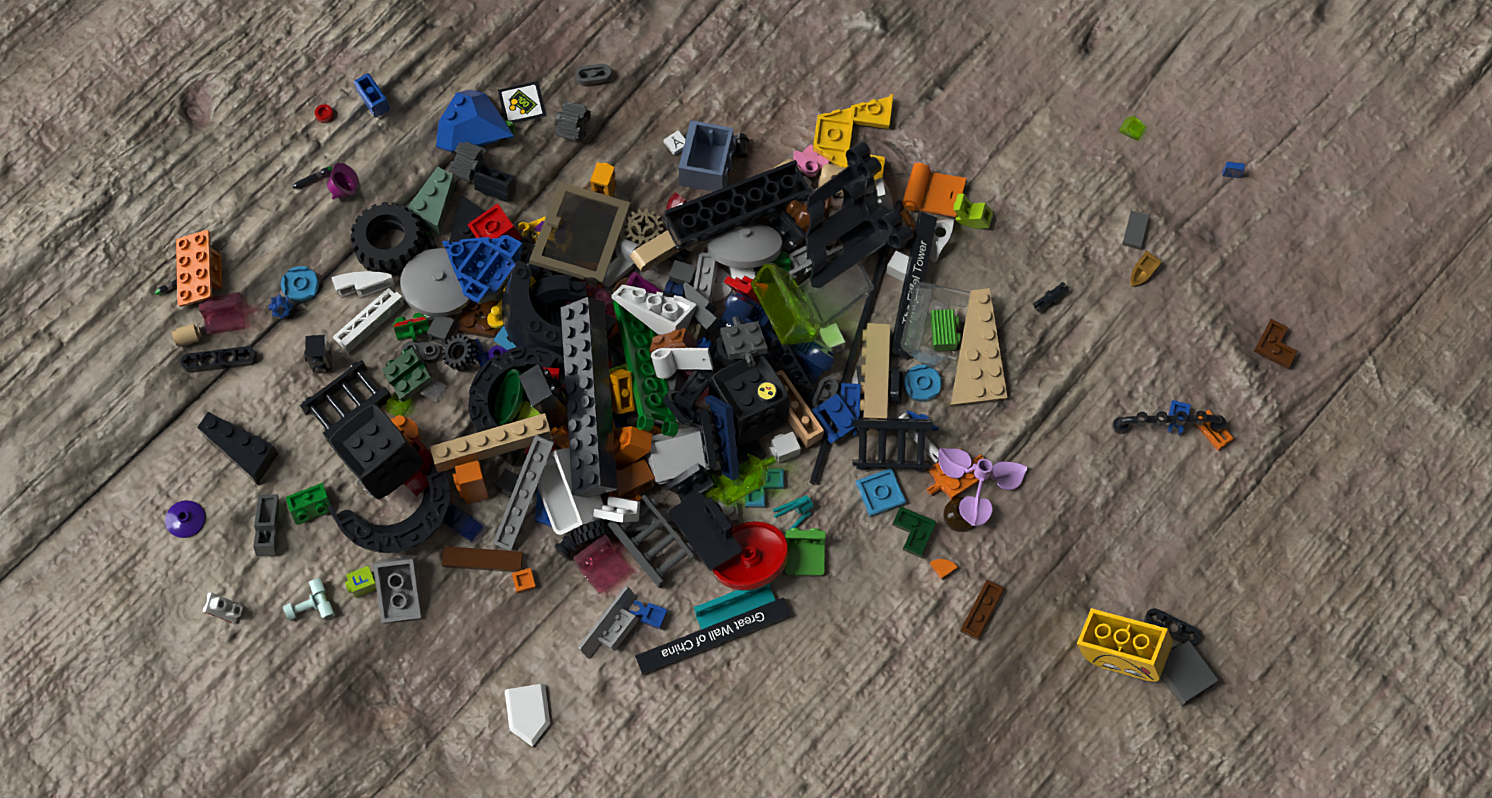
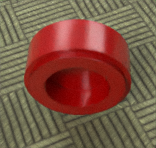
M327 104L319 105L315 109L316 119L321 123H328L334 117L332 108Z

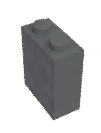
M1190 641L1184 644L1179 642L1172 647L1173 651L1169 653L1160 676L1181 706L1214 686L1218 681Z

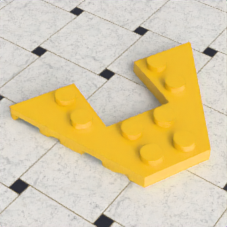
M893 94L878 100L872 99L868 103L862 102L851 105L847 109H837L831 113L817 115L812 150L833 164L846 168L848 166L846 151L850 148L853 124L889 129ZM870 155L871 157H876L881 163V171L874 176V180L883 177L885 157Z

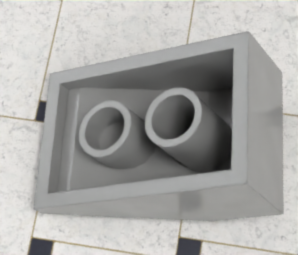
M417 556L377 560L373 564L381 623L421 618Z

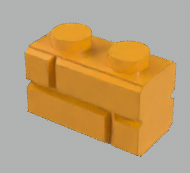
M624 369L609 371L612 412L622 414L634 411L635 402L631 372Z

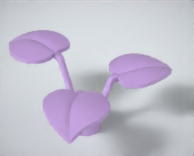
M940 448L938 453L939 465L947 476L958 479L963 476L964 472L970 473L975 470L974 475L980 480L976 498L972 496L965 497L959 505L961 516L972 526L985 524L992 514L990 501L984 498L979 499L983 481L991 475L992 480H997V485L1000 488L1014 490L1020 486L1027 470V466L1014 462H999L992 465L988 459H981L977 465L973 464L970 468L971 458L963 450Z

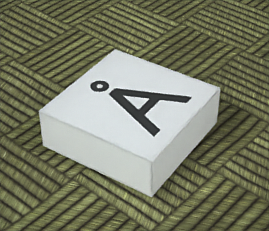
M676 131L663 141L675 156L683 150L686 139L679 131Z

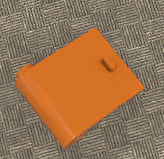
M915 163L912 167L902 204L908 211L916 210L957 217L953 210L954 203L956 202L957 194H963L967 178L931 172L928 165Z

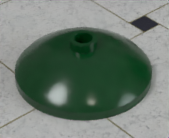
M516 369L510 370L505 375L496 393L493 417L495 423L499 426L511 423L520 414L527 401L525 389L519 378L522 373Z

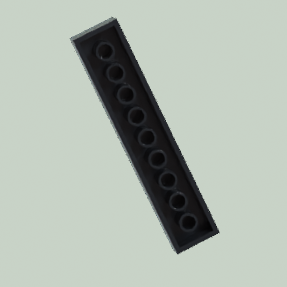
M586 297L561 307L572 495L591 498L616 490L617 475L605 301Z

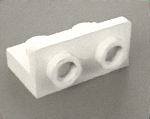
M610 496L608 497V505H602V508L594 509L593 517L617 522L639 521L640 502Z

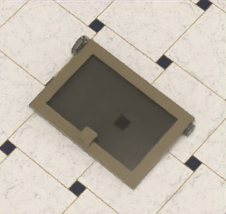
M559 181L529 263L587 280V285L592 288L597 287L598 284L602 285L628 213L631 197L625 192H616L611 197Z

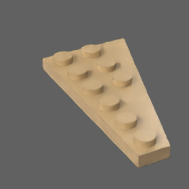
M990 288L971 290L950 406L1007 399Z

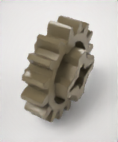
M638 209L637 214L632 211V217L627 216L626 222L623 224L624 235H627V240H632V242L640 245L664 233L662 228L663 221H661L660 215L655 217V211L648 213V209H645L644 212Z

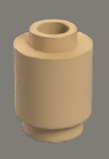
M193 323L176 328V331L172 332V336L176 346H186L199 342L202 332L200 327Z

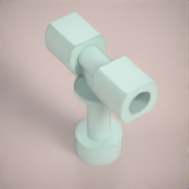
M316 578L309 582L313 592L312 595H309L310 600L292 606L291 603L283 606L288 621L295 619L296 613L314 607L315 610L319 609L323 620L335 616L331 603L325 597L326 590L321 578Z

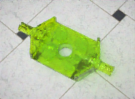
M747 454L750 459L739 465L738 479L731 480L725 475L716 478L712 474L715 486L703 496L706 499L711 497L714 501L717 500L725 506L734 503L765 485L767 467L777 462L775 456L772 455L761 461L759 458ZM744 481L742 485L737 486L740 482Z

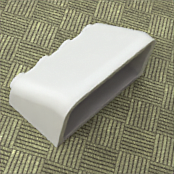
M714 422L710 423L711 430L715 432ZM690 426L678 429L675 437L664 436L662 433L652 436L651 450L645 454V457L655 477V482H658V484L669 482V479L675 478L696 463L707 468L705 466L699 428ZM715 442V443H714V448H715V450H718V449H720V447H719V445ZM717 462V467L713 468V470L721 469L720 462Z
M565 448L551 452L537 487L554 532L562 535L572 532L573 529L583 524L601 519L593 517L594 509L602 508L603 502L600 495L591 498L572 495L570 450Z

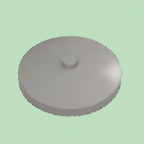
M749 222L707 239V250L714 260L723 265L736 268H754L766 265L780 255L782 239L773 228L761 223Z
M437 248L421 252L414 256L404 267L400 281L404 299L415 311L427 316L442 317L459 312L471 302V299L463 295L446 249Z

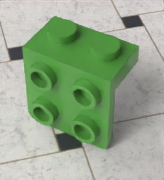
M800 528L786 530L785 539L789 548V557L785 566V574L822 576L824 574L825 531H821L818 528H812L809 531L801 530Z

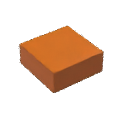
M531 568L511 573L517 594L536 589Z

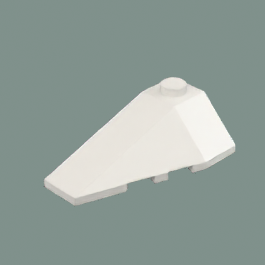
M623 284L612 294L613 300L658 335L687 328L697 307V304L681 296L667 297L663 296L661 292L656 294L648 293L645 289Z

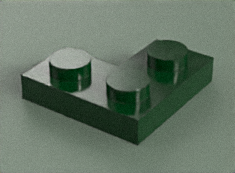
M900 506L892 526L910 533L903 551L921 558L937 521Z

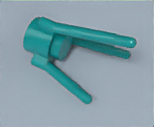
M804 495L801 498L776 507L772 511L782 510L775 514L774 518H778L794 509L799 515L803 514L789 528L790 530L791 528H797L806 517L811 515L810 510L814 508L811 499Z

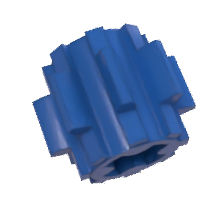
M279 294L277 297L271 298V304L268 307L269 310H272L273 317L278 316L283 319L284 316H290V309L293 308V305L289 303L288 296L283 297Z

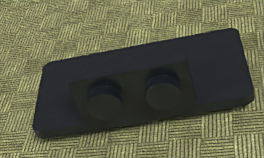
M696 493L671 508L669 516L707 569L713 571L741 554L742 548L732 535V521L728 516L725 517L719 503H714L711 497L706 499L702 493Z

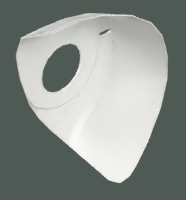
M944 219L936 222L935 229L943 227L946 230V235L944 237H937L934 233L929 259L934 263L937 262L941 250L951 236L954 219Z

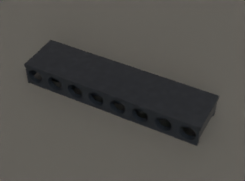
M794 160L665 210L662 220L677 250H681L787 208L788 204L794 200L798 202L807 200L808 196L812 193V189L808 187L797 166V161Z

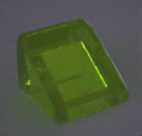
M1133 115L1125 118L1119 132L1138 141L1146 126Z
M395 393L387 400L385 410L394 416H404L414 399L409 398L402 402Z

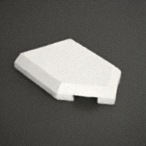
M545 684L505 690L510 731L534 747L540 736L550 725Z

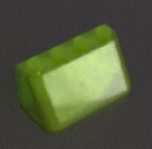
M774 263L764 264L751 282V285L781 344L813 342L818 336L820 326L795 278L791 273Z

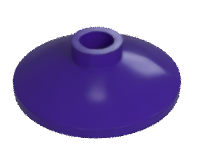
M190 500L175 503L170 507L165 517L166 528L172 535L178 538L194 536L201 530L205 522V514L201 506ZM183 514H186L185 519H180Z

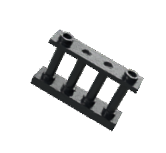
M363 360L353 363L346 372L312 397L304 399L302 404L299 405L305 415L312 412L325 428L323 435L328 443L331 436L361 410L372 404H376L381 408L392 400L390 392L386 387L377 389L364 372L367 368ZM357 377L372 393V396L366 401H362L349 385ZM341 389L356 404V408L351 412H346L333 396ZM326 400L341 417L335 424H331L317 407Z
M853 418L854 428H858L857 430L859 431V458L852 459V465L856 466V469L901 467L914 468L915 471H926V468H931L930 461H925V434L928 430H932L933 422L931 419ZM869 428H877V431H879L878 460L866 459L867 431H869ZM889 429H896L898 432L897 460H886V435ZM908 429H916V432H918L917 461H905L906 432H908Z

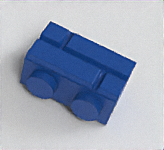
M369 73L354 81L357 93L374 118L390 110L387 98Z

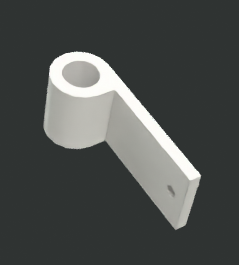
M660 348L651 353L656 375L662 379L670 378L676 369H713L709 348Z

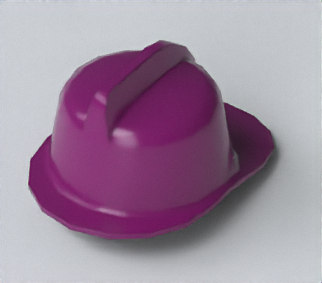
M344 163L335 164L327 183V188L332 193V199H344L349 195H354L358 185L357 174L350 166Z

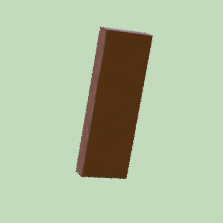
M987 579L960 632L978 641L1005 588Z

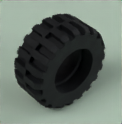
M382 202V205L377 206L374 204L371 206V209L368 210L366 208L363 210L362 216H357L355 219L356 224H353L351 228L350 240L360 264H363L366 270L388 274L393 273L395 276L399 275L400 271H403L406 264L414 256L423 252L425 237L420 221L412 210H409L404 205L399 207V204L395 202L391 204ZM397 229L405 233L403 240L391 249H378L371 245L374 237L383 230Z

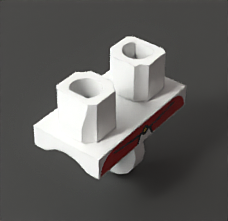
M210 592L207 594V602L202 612L233 624L240 617L243 607L239 603Z

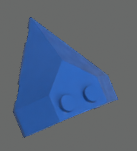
M470 89L457 92L440 118L436 147L453 153L460 142L465 143L467 141L474 145L482 146L498 142V139L506 137L512 139L515 137L485 93Z
M508 235L492 239L490 237L461 239L460 242L442 241L462 288L463 295L478 304L495 299L509 281L517 261H520L523 248L522 242Z

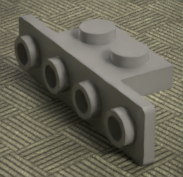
M843 245L827 251L826 265L831 259L837 258L844 253ZM806 246L788 255L794 269L785 273L782 284L790 280H797L798 276L802 274L807 275L812 272L811 258L807 260Z
M625 586L578 646L579 651L586 658L589 659L600 644L615 651L638 621L635 615L626 611L636 598L630 587Z

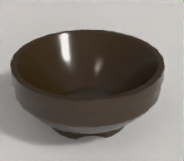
M956 497L950 500L945 506L943 513L947 526L957 532H967L975 527L957 513V508L965 497Z

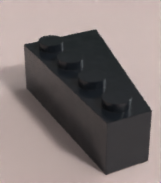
M210 412L206 413L197 427L213 446L221 451L256 485L259 484L278 455L276 448L271 443Z

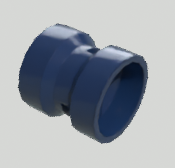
M667 281L664 292L685 297L683 284L678 285L674 281Z

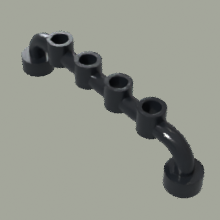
M1202 410L1198 411L1196 415H1187L1184 411H1179L1176 415H1167L1166 412L1160 411L1156 416H1148L1145 412H1139L1137 416L1117 417L1113 421L1112 428L1114 432L1123 434L1127 431L1129 424L1145 426L1146 423H1156L1158 426H1164L1166 423H1176L1182 426L1185 423L1203 425L1205 422H1210V428L1213 431L1221 432L1226 426V419L1221 415H1207Z

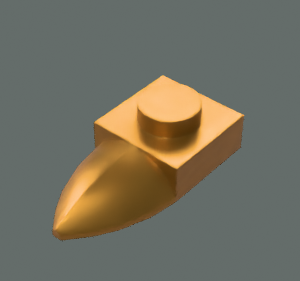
M1146 250L1132 270L1131 286L1145 282L1162 261Z

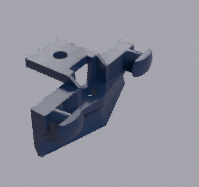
M740 290L727 298L725 303L727 309L720 318V321L724 324L723 327L734 326L732 318L735 316L736 320L737 316L740 317L742 324L758 321L767 345V353L762 355L771 366L778 370H783L770 347L772 337L780 334L772 329L779 314L796 325L786 338L813 384H815L823 370L828 371L833 367L835 351L804 331L811 317L781 297L778 298L771 310ZM776 341L775 346L779 345L782 353L784 351L782 348V343ZM785 356L783 361L786 364H790L794 359L791 356ZM796 371L792 374V377L801 379L803 374Z

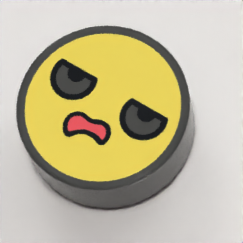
M771 382L761 383L757 388L758 398L763 402L773 401L777 396L776 386Z

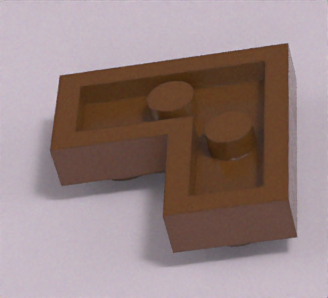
M1273 319L1269 321L1254 352L1287 369L1290 367L1298 351L1281 343L1288 327Z

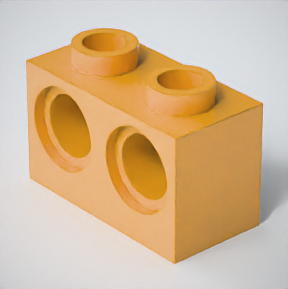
M596 163L590 180L591 191L613 196L617 185L614 166L609 163Z

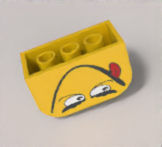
M1091 608L1077 645L1083 657L1098 667L1155 682L1160 679L1172 648L1173 640L1167 628Z

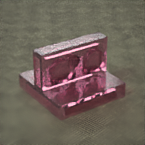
M240 292L214 296L199 304V311L204 318L207 335L245 329Z

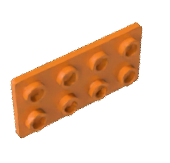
M204 230L177 238L178 306L183 307L212 298V288L216 290L222 288L221 254L211 248L210 231Z

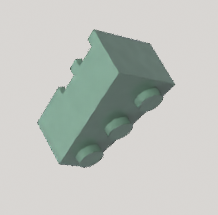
M439 167L429 177L408 206V209L416 214L421 226L441 236L442 226L446 219L447 209L451 203L456 184L453 175Z

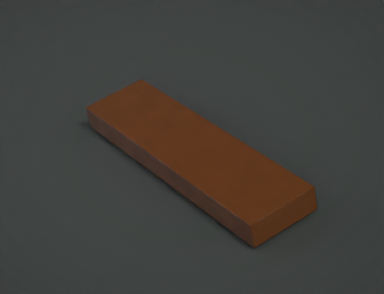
M444 546L442 567L517 572L521 571L523 552Z

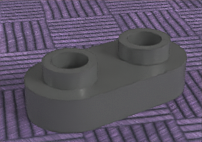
M606 64L581 66L575 72L576 81L581 85L605 83L611 78V69Z
M411 341L405 343L402 347V350L413 347L420 353L426 363L437 361L441 354L438 345L433 342ZM429 349H433L431 353L427 352Z
M825 377L820 381L812 400L813 409L819 406V403H824L837 394L838 382L836 379ZM829 386L832 389L828 391L825 387Z

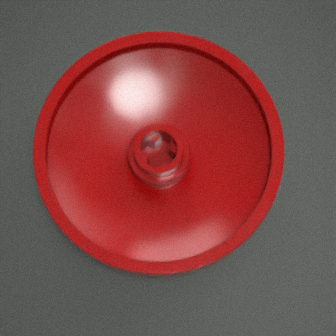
M746 522L732 527V535L741 546L742 553L713 570V573L723 585L736 590L756 589L770 583L783 571L788 561L789 548L783 533L775 526L765 522Z

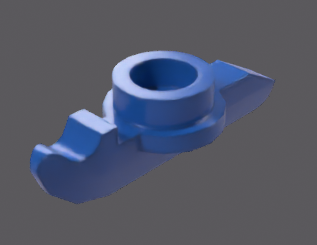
M906 411L911 419H929L925 414L917 415L912 411ZM933 424L932 430L938 431L939 427Z

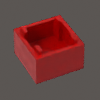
M498 203L467 224L476 238L490 237L492 239L508 235L518 241L522 239Z

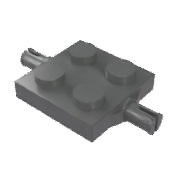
M735 316L732 318L734 326L720 328L729 360L746 359L747 365L751 367L752 364L753 367L756 364L753 357L766 354L767 345L758 321L742 324L740 317L737 316L736 320Z

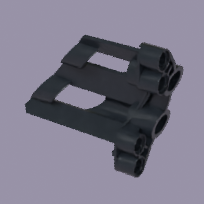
M860 142L847 150L846 159L848 166L808 196L807 212L810 216V224L806 232L807 260L811 258L812 261L810 281L814 288L823 287L885 244L899 249L913 239L911 229L908 226H902L900 214L895 210L889 212L885 206L879 207L873 194L876 187L874 176L881 171L882 166L876 157L870 156V148L865 142ZM842 190L843 203L841 209L824 220V201ZM840 238L844 253L826 265V247Z

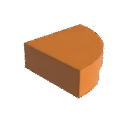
M936 559L930 562V566L941 580L958 568L953 562L946 559Z

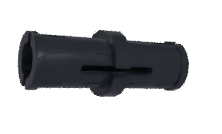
M1061 282L1051 291H1046L1043 297L1033 303L1035 309L1038 307L1036 311L1040 313L1050 304L1054 305L1057 299L1069 292L1068 286L1063 287L1066 284Z

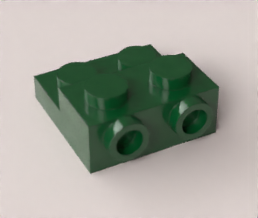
M413 347L402 350L401 356L395 360H389L386 363V367L382 369L388 383L393 386L402 402L408 400L434 380L422 356Z

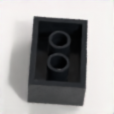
M539 364L521 374L519 378L532 407L540 414L545 413L546 419L557 429L568 423L566 386L564 384L561 385L556 376L552 377L547 368L543 369Z

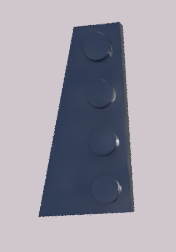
M712 395L705 397V402L710 404L716 430V443L720 447L717 451L722 474L731 480L738 479L740 466L737 460L738 447L735 440L734 410L732 406Z

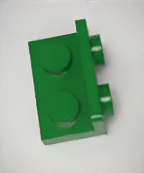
M323 483L285 497L296 525L330 512L328 506L331 503Z

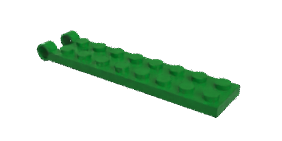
M613 300L627 367L632 376L633 393L639 415L637 428L650 432L654 425V419L663 421L662 434L664 436L675 437L679 426L674 414L664 403V396L669 392L667 381L657 377L651 352L649 351L653 337H656L655 332Z

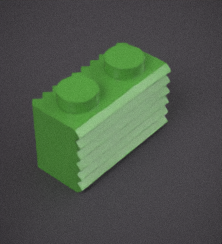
M954 309L932 310L930 323L933 351L956 350L957 344H960V333H956L959 319L958 316H955Z

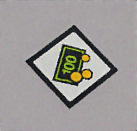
M538 81L498 90L505 121L508 120L516 123L546 116Z

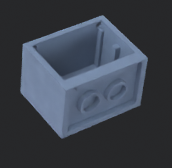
M690 120L679 164L680 186L712 192L727 187L729 181L728 171H731L733 163L732 155H735L736 152L734 128Z

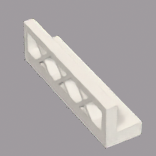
M388 288L337 332L333 339L349 354L404 305L402 296ZM390 295L391 297L383 303V300ZM376 309L371 315H369V312L371 310ZM344 334H348L342 340L340 339Z

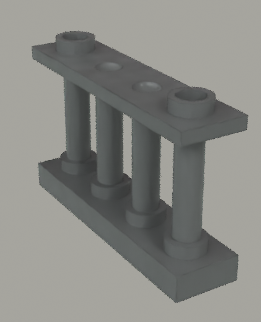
M643 495L642 499L646 504L640 508L639 518L649 510H652L657 516V520L636 537H631L630 539L625 532L634 522L616 523L611 521L607 525L659 588L664 584L662 580L663 574L687 555L691 560H694L695 556L693 553L695 551L688 542L686 544L683 543L656 509L658 504L652 497L648 499ZM664 525L670 534L647 553L641 554L637 549L640 546L639 543ZM676 540L682 547V550L661 567L653 569L649 564L652 561L651 559Z

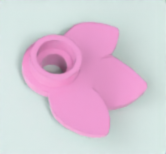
M813 145L805 148L803 153L794 151L793 159L797 161V165L801 167L803 175L807 177L816 176L818 171L822 170V167L829 163V160L821 155L818 156V153L812 150Z

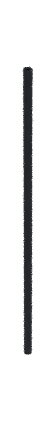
M896 201L894 208L899 214L903 207L902 201ZM888 244L882 247L837 391L840 398L841 383L849 382L862 340L863 330H865L890 249ZM829 417L828 425L834 430L835 424ZM825 433L809 482L813 485H817L829 446L828 436Z

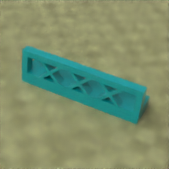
M770 583L756 589L736 590L695 606L694 614L700 629H704L773 602L775 598L770 589Z

